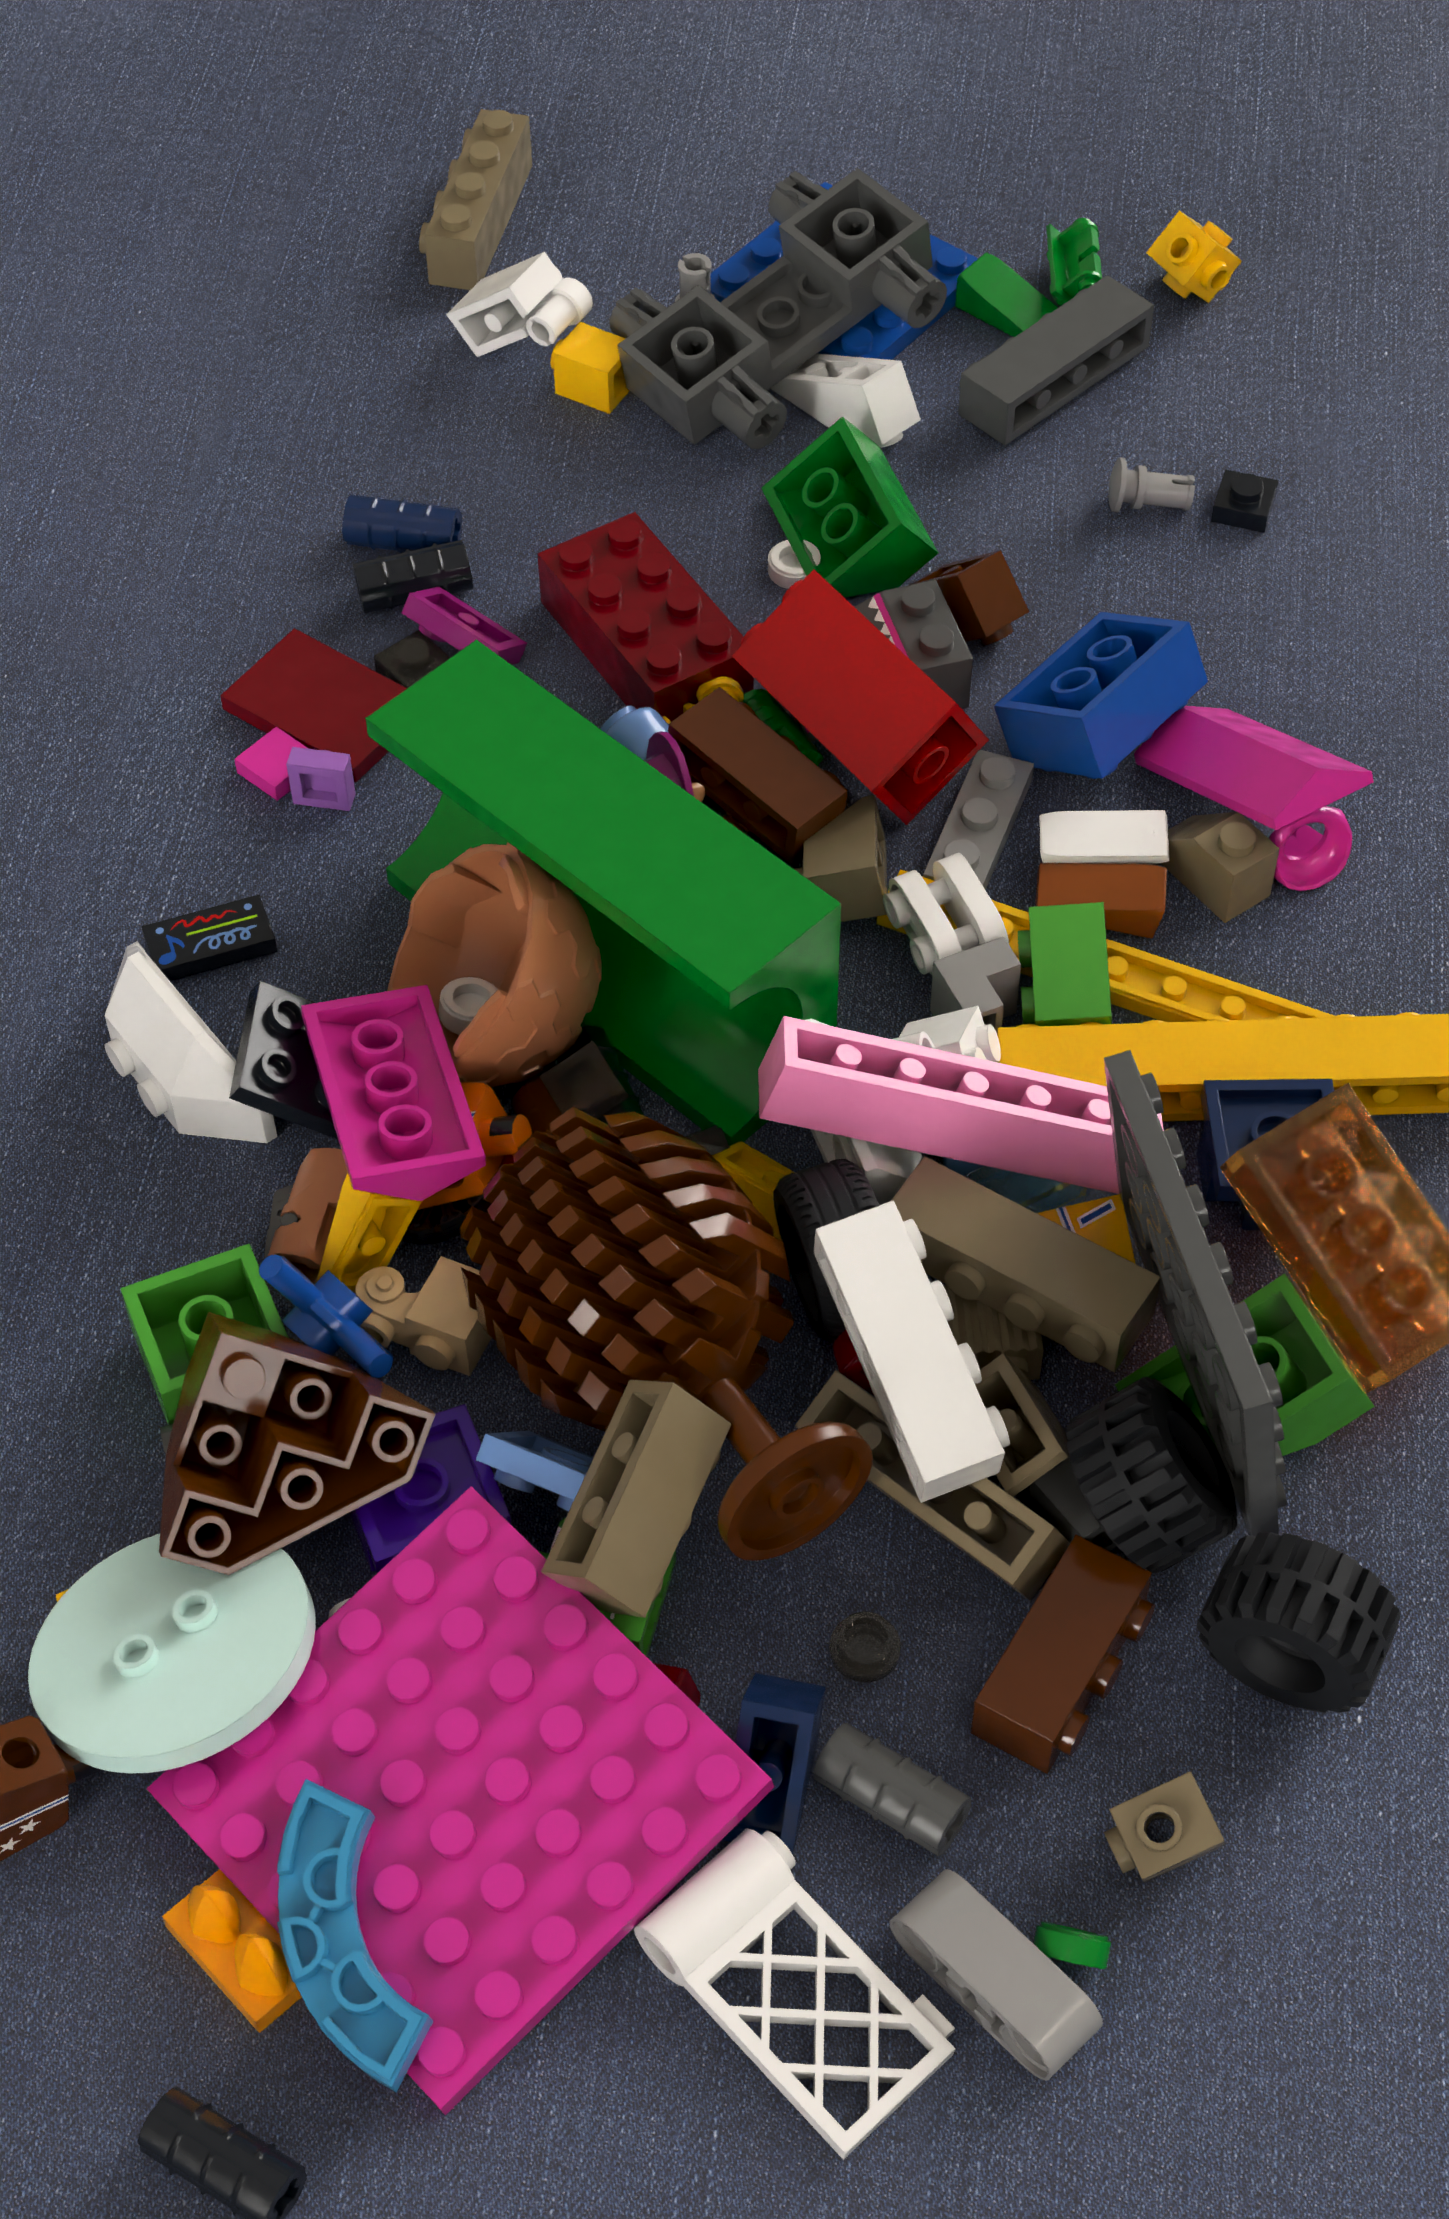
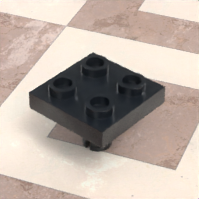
M259 981L249 993L229 1099L338 1139L301 1013V1005L316 1002Z

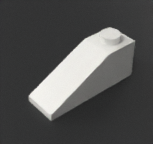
M815 354L771 387L776 393L828 428L843 416L880 448L900 441L903 438L902 432L921 420L902 361Z

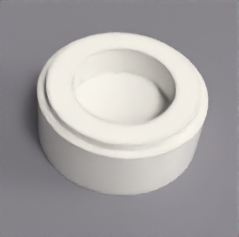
M788 540L776 544L768 554V574L770 579L778 586L789 589L795 582L807 577ZM803 540L811 552L815 564L818 566L821 560L820 551L814 544Z
M464 977L449 982L444 986L440 994L439 1018L441 1023L451 1032L460 1035L474 1019L482 1005L498 989L490 982L474 977Z

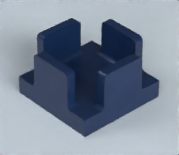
M1332 1079L1204 1080L1200 1094L1204 1124L1197 1148V1158L1205 1202L1244 1201L1240 1214L1243 1230H1300L1306 1227L1312 1205L1315 1201L1347 1200L1351 1188V1179Z

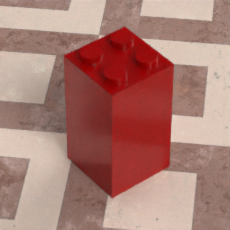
M815 569L805 579L795 582L786 591L782 598V603L763 623L753 626L745 634L741 641V646L732 655L751 676L906 825L989 741L985 734L946 692Z

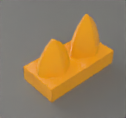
M220 1869L202 1884L192 1887L190 1893L162 1916L169 1932L259 2033L302 1998L296 1984L292 1981L283 1954L279 1933Z

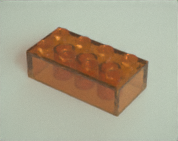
M1349 1083L1344 1084L1239 1149L1220 1166L1227 1180L1367 1392L1390 1382L1449 1344V1233Z

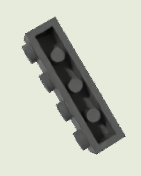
M1108 275L1089 288L1079 291L1074 298L1053 312L1042 316L1038 322L1016 337L1006 340L1001 347L980 361L970 364L961 373L958 415L1003 445H1007L1148 348L1154 304Z

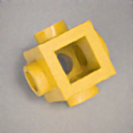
M1180 210L1146 252L1167 271L1162 280L1172 290L1185 299L1192 292L1208 303L1217 292L1228 284L1232 273L1242 262L1241 259L1227 248L1233 239L1210 220L1203 227Z

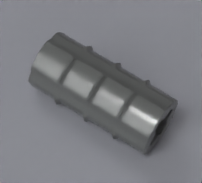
M847 1722L840 1725L825 1744L813 1770L814 1780L841 1796L843 1802H851L872 1815L874 1821L880 1820L901 1833L905 1840L910 1839L936 1856L942 1855L950 1847L962 1829L971 1809V1797L944 1782L942 1776H934L913 1763L911 1757H903L882 1744L880 1738L874 1739Z

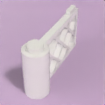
M746 1828L634 1928L635 1936L655 1966L668 1979L684 1987L844 2160L953 2056L956 2048L947 2038L954 2032L955 2027L923 1994L912 2003L795 1881L791 1869L796 1865L794 1856L778 1836L771 1831H765L760 1835L756 1831ZM793 1910L816 1932L815 1957L772 1954V1929ZM763 1938L762 1954L746 1953ZM826 1944L840 1958L825 1957ZM729 1968L762 1969L761 2007L729 2006L711 1984ZM771 1970L815 1972L814 2010L770 2008ZM825 1973L856 1974L868 1987V2013L824 2011ZM879 2000L893 2014L879 2013ZM745 2022H760V2038ZM770 2023L814 2025V2063H782L769 2049ZM824 2026L868 2028V2067L824 2065ZM878 2029L909 2030L929 2053L912 2069L878 2068ZM798 2079H813V2095ZM823 2080L868 2082L867 2112L847 2131L823 2107ZM878 2083L895 2084L878 2100Z

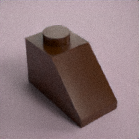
M1001 550L945 564L910 584L913 585L932 580L937 581L965 642L980 639L983 646L999 641L1014 631L1011 625L1013 621L1029 612Z

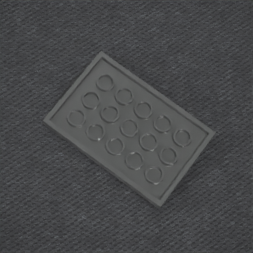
M1131 1050L1105 1057L1104 1066L1119 1195L1124 1204L1129 1229L1145 1269L1161 1277L1157 1295L1159 1306L1212 1442L1228 1472L1235 1501L1247 1532L1250 1536L1255 1537L1258 1532H1272L1279 1535L1278 1508L1287 1506V1499L1279 1476L1285 1474L1286 1469L1278 1441L1284 1440V1432L1276 1409L1277 1406L1283 1405L1277 1377L1269 1362L1257 1364L1251 1345L1257 1344L1258 1338L1251 1313L1244 1301L1236 1304L1232 1302L1227 1285L1233 1284V1275L1228 1257L1221 1242L1210 1245L1203 1229L1204 1226L1209 1225L1205 1201L1197 1184L1185 1186L1180 1172L1181 1169L1186 1168L1183 1148L1174 1128L1162 1129L1157 1114L1163 1113V1103L1153 1074L1140 1075Z

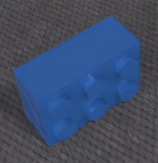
M1100 612L994 705V709L1012 758L1034 763V768L1044 771H1057L1082 775L1091 779H1103L1114 772L1118 764L1138 745L1150 739L1154 731L1174 712L1182 709L1188 703V700L1208 682L1190 622Z

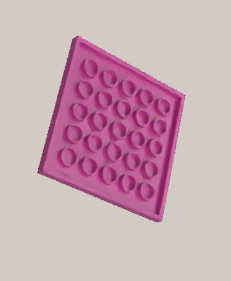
M472 1486L315 1631L311 1654L301 1677L290 1694L270 1717L233 1745L203 1760L183 1767L166 1770L146 1788L278 1933L279 1874L277 1873V1864L283 1834L292 1807L305 1779L371 1810L375 1819L367 1834L357 1873L356 1899L360 1928L367 1950L385 1981L397 1994L414 2007L428 2014L433 2020L407 2074L445 2115L774 1788L772 1778L581 1592L558 1584L543 1574L541 1571L547 1559Z

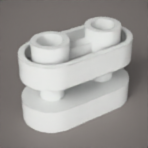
M961 853L953 854L933 863L934 882L926 884L923 877L916 870L889 880V893L883 895L885 911L891 924L896 929L903 927L910 938V950L913 960L923 975L927 973L932 975L933 961L1001 937H1004L1009 944L1008 934L997 908L972 867ZM944 904L957 929H953L940 905Z

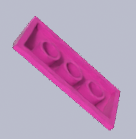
M1184 706L1154 731L1152 737L1143 742L1134 752L1137 765L1274 830H1278L1374 782L1372 771L1224 708Z
M428 985L301 1005L302 1018L353 1189L423 1201L486 1166L485 1153Z

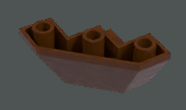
M208 1312L184 1377L166 1453L159 1543L160 1556L230 1575L411 1481L436 1414L431 1409L375 1377H371L368 1373L346 1361L273 1331Z

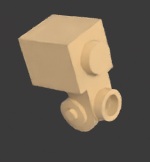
M441 1256L422 1289L415 1293L405 1292L403 1276L392 1267L381 1266L372 1268L358 1279L355 1288L356 1295L373 1310L360 1326L384 1347L389 1346L391 1341L409 1347L410 1354L416 1356L423 1364L433 1369L447 1370L449 1368L470 1376L492 1338L478 1321L477 1310L469 1306L461 1268L480 1275V1270Z

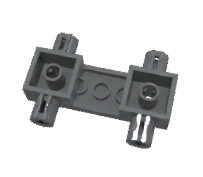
M859 168L852 171L828 190L818 184H814L797 171H793L789 174L788 178L775 185L776 189L770 197L768 206L770 216L781 224L779 225L783 256L734 293L719 302L698 285L667 308L646 291L635 287L624 298L621 297L616 301V306L612 310L609 319V327L613 334L626 338L617 347L627 389L694 445L723 425L752 449H760L767 446L779 435L787 419L785 405L767 390L882 304L913 328H921L929 324L938 315L946 300L947 288L942 281L927 271L933 266L929 222Z

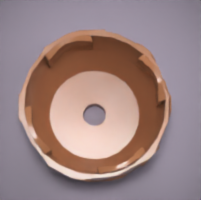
M508 842L506 845L483 844L475 848L470 847L444 868L431 873L411 900L408 926L396 954L387 991L428 985L439 1018L440 994L444 986L449 982L459 978L474 977L493 984L498 990L482 1005L474 1019L460 1035L448 1030L440 1021L460 1082L485 1083L490 1087L519 1083L532 1078L543 1071L545 1066L564 1054L581 1034L582 1027L580 1025L585 1014L590 1013L594 1007L599 983L602 980L600 948L595 943L588 916L574 892Z

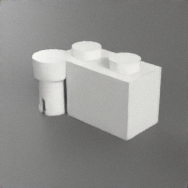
M543 252L481 279L446 315L476 357H479L526 338L529 335L542 346L552 345L568 326L578 324L591 311L593 301L588 289L581 282L570 277L563 278L558 268L551 262L547 254Z

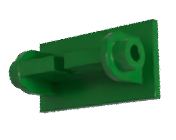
M1088 218L1075 220L1062 233L1051 224L1046 226L1047 258L1051 277L1050 292L1059 306L1074 298L1079 291L1089 288L1103 278L1101 260L1096 254L1100 251L1099 231L1097 225Z

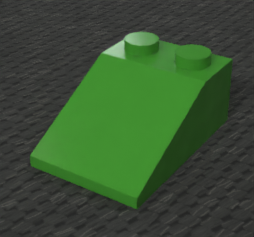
M1285 1273L1243 1300L1251 1313L1257 1333L1258 1343L1251 1345L1257 1364L1269 1362L1280 1386L1283 1405L1277 1406L1276 1409L1284 1432V1440L1278 1441L1282 1456L1319 1443L1375 1407L1308 1302ZM1175 1345L1115 1384L1118 1391L1142 1377L1156 1379L1175 1393L1189 1407L1210 1437Z

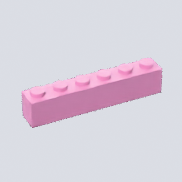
M783 1016L758 1069L760 1119L1119 1194L1107 1086ZM1160 1113L1157 1115L1163 1129L1162 1115Z

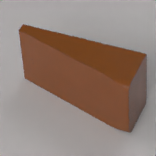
M1040 863L1037 872L1035 907L1104 902L1105 927L1107 930L1152 939L1165 912L1167 868L1148 864Z

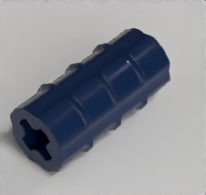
M350 495L344 509L342 522L343 540L346 544L371 547L373 550L376 548L395 550L399 553L405 552L406 549L412 551L430 547L433 543L439 545L461 539L462 513L458 508L435 506L432 502L427 505L407 502L405 499L402 501L381 499L378 495L375 498Z

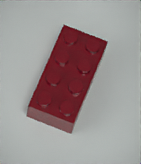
M636 512L537 553L541 603L626 706L632 705L636 709L650 707L656 710L662 717L666 716L672 722L683 714V705L688 702L694 705L698 703L696 692L699 686L715 678L729 677L736 680L742 687L744 694L754 690V677L732 657L741 646L744 636Z

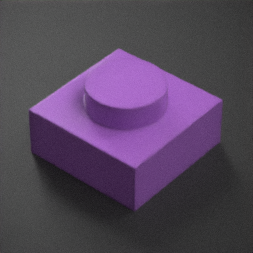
M292 747L286 765L293 804L350 811L356 795L350 754Z

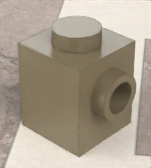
M1191 1771L1110 1808L1109 1810L1117 1826L1104 1831V1835L1122 1873L1124 1874L1137 1868L1144 1883L1225 1846L1224 1838ZM1158 1819L1168 1820L1175 1827L1173 1836L1163 1843L1154 1842L1147 1837L1149 1825Z

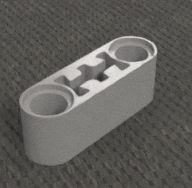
M943 1870L889 1922L894 1937L904 1951L1022 2066L1042 2080H1049L1103 2026L1100 2012L1087 1994L972 1885L954 1871Z

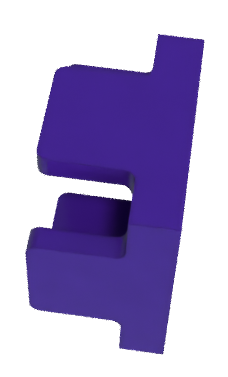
M465 1404L435 1413L436 1415L411 1481L350 1512L371 1572L376 1571L378 1573L470 1486L511 1524L509 1511L498 1484L493 1478L494 1474L491 1467L476 1460L481 1442Z

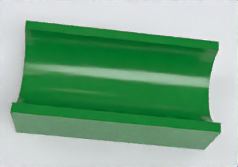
M477 639L366 717L367 733L370 738L443 792L433 815L422 832L409 848L386 868L388 884L411 901L431 873L444 868L470 847L475 848L483 844L506 845L507 842L570 888L588 916L595 943L600 948L602 980L599 983L594 1007L590 1013L585 1014L580 1026L590 1025L604 1029L613 1049L617 1050V1058L625 1070L725 1148L737 1142L746 1141L769 1120L759 1118L758 1069L783 1016L801 1020L812 1018L829 1026L837 1027L841 903Z

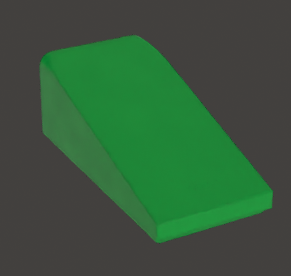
M988 252L961 272L957 278L955 307L1012 337H1016L1038 322L1042 316L1058 308L1007 264Z

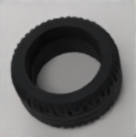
M835 1159L829 1163L825 1162L813 1168L809 1167L796 1173L787 1174L779 1180L773 1192L780 1237L784 1242L786 1258L799 1297L817 1335L830 1343H834L846 1328L814 1255L815 1230L879 1206L874 1191L862 1169L847 1159Z

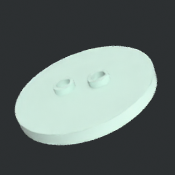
M157 1534L112 1554L79 1578L55 1604L45 1619L36 1637L29 1661L28 1684L31 1700L41 1722L55 1743L68 1755L94 1768L119 1773H151L183 1767L203 1760L238 1742L262 1724L283 1703L301 1677L311 1654L316 1629L315 1609L308 1587L300 1570L282 1548L230 1575L161 1557L159 1554L160 1534Z

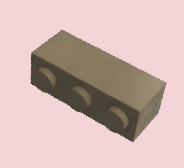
M629 1380L541 1572L558 1584L581 1592L600 1611L645 1618L652 1602L657 1598L662 1589L663 1577L677 1545L690 1526L692 1512L706 1480L719 1461L721 1447L731 1427V1423L674 1382Z

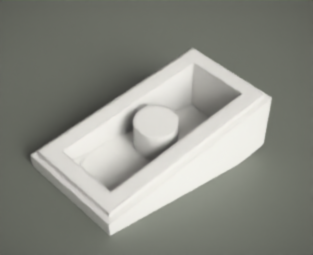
M1165 810L1057 811L1039 815L1040 854L1043 863L1153 865L1170 861L1168 823Z

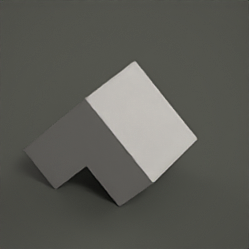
M1001 937L933 961L930 1011L933 1016L979 1006L984 1024H991L997 1033V1028L1002 1027L1003 1018L1016 1013L1021 963L1005 938Z

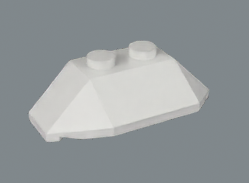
M136 941L127 946L105 1012V1019L111 1041L105 1044V1050L117 1072L123 1077L131 1073L138 1082L137 1089L147 1109L155 1117L164 1114L179 1134L268 1143L277 1138L272 1114L229 1099L236 1065L235 1058L148 956L139 942Z

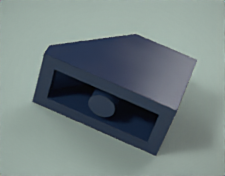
M759 1673L754 1674L742 1699L735 1743L772 1778L774 1788L722 1840L732 1842L746 1828L752 1829L760 1835L765 1831H771L785 1843L793 1854L816 1754L826 1691L825 1686Z

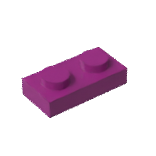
M439 586L409 593L402 610L403 615L419 624L418 629L422 634L435 641L447 642L459 651L477 639L513 665L520 662L527 646V642Z

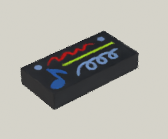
M260 895L141 926L150 958L169 981L278 952L275 936Z

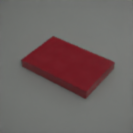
M294 628L223 692L220 697L223 710L265 733L278 727L309 749L350 754L354 782H357L389 752L368 736L365 718L407 688Z

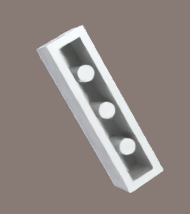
M893 1200L817 1228L815 1230L814 1242L815 1258L920 1503L998 1474L1005 1455L1003 1448L1010 1445L1009 1435L998 1409L995 1406L985 1408L975 1385L982 1381L979 1365L967 1342L957 1345L948 1321L954 1319L950 1299L939 1280L930 1283L920 1261L926 1258V1248L914 1220L903 1221Z

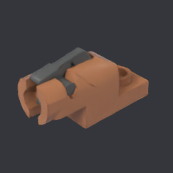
M311 1149L299 1167L294 1184L275 1191L273 1195L264 1256L267 1258L270 1255L277 1254L286 1257L313 1284L317 1281L342 1185L348 1173L341 1149Z

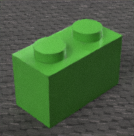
M1104 902L1029 907L1030 930L1018 931L1021 968L1032 967L1033 986L1021 987L1023 1024H1036L1038 1026L1080 1025L1086 1022L1112 1024Z

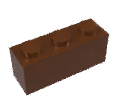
M720 687L668 725V733L677 741L685 757L691 783L703 785L705 794L792 866L803 859L804 842L845 811L848 790L842 786L839 779L833 773L818 767L799 751L791 739L777 734L757 717L750 706L735 700Z
M1075 1535L974 1702L971 1734L1046 1774L1049 1773L1060 1752L1072 1756L1089 1725L1090 1717L1084 1714L1086 1707L1094 1694L1103 1699L1107 1697L1123 1664V1660L1116 1657L1126 1639L1135 1643L1140 1640L1152 1618L1155 1604L1147 1601L1152 1573Z

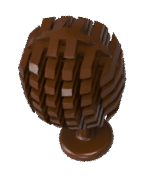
M572 1107L549 1123L551 1132L556 1135L536 1130L518 1148L519 1151L513 1155L514 1164H503L489 1180L488 1185L483 1190L484 1200L492 1203L487 1209L488 1213L472 1206L460 1226L461 1238L469 1241L466 1250L471 1260L482 1265L479 1272L480 1275L461 1268L470 1308L477 1310L478 1321L486 1333L497 1342V1348L507 1362L518 1371L519 1378L532 1393L542 1398V1406L562 1416L606 1432L629 1380L674 1382L731 1423L726 1438L747 1465L735 1477L720 1504L717 1521L721 1538L734 1555L750 1561L774 1558L802 1546L827 1529L853 1503L869 1477L873 1455L869 1444L858 1431L840 1422L811 1424L780 1438L744 1392L751 1388L768 1369L764 1366L769 1360L767 1350L758 1345L761 1335L781 1344L795 1323L791 1312L781 1307L784 1299L777 1288L769 1285V1273L764 1271L765 1269L791 1282L784 1242L774 1237V1229L753 1205V1202L723 1166L706 1151L705 1147L636 1112L603 1115L608 1122L606 1124Z

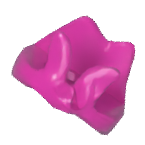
M1325 806L1275 830L1269 837L1280 848L1274 878L1286 888L1300 892L1319 888L1332 881L1346 865L1352 846V831L1342 810ZM1314 822L1323 823L1325 827L1324 834H1320L1306 824Z

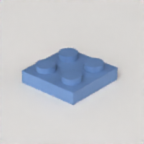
M528 1430L485 1433L476 1460L496 1468L493 1478L508 1487L533 1493L535 1486L559 1494L556 1505L569 1512L594 1457Z

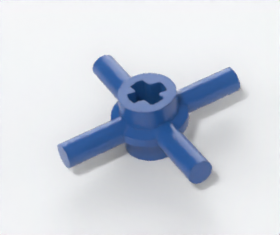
M273 1254L263 1260L259 1267L260 1276L294 1305L292 1310L281 1321L306 1345L331 1356L341 1347L371 1377L380 1378L390 1371L393 1364L392 1353L360 1326L373 1310L334 1274L327 1270L313 1284L284 1256Z

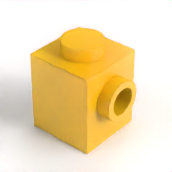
M579 322L565 339H560L556 343L552 351L550 365L554 370L555 394L610 414L630 391L626 387L617 347L626 338Z

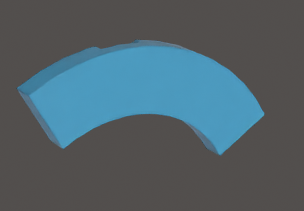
M305 1779L294 1802L283 1834L277 1864V1873L279 1874V1922L277 1924L283 1954L292 1981L296 1984L308 2010L324 2034L351 2062L368 2076L392 2091L397 2092L433 2020L428 2014L414 2007L397 1994L385 1981L367 1950L361 1932L356 1899L357 1873L363 1846L375 1816L371 1810Z

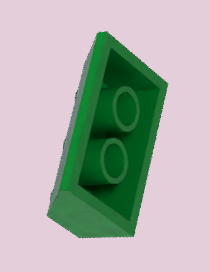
M843 416L761 487L806 576L815 569L843 597L898 588L938 554L935 545L881 448ZM803 540L814 544L820 551L821 560L818 566L815 564L812 554Z

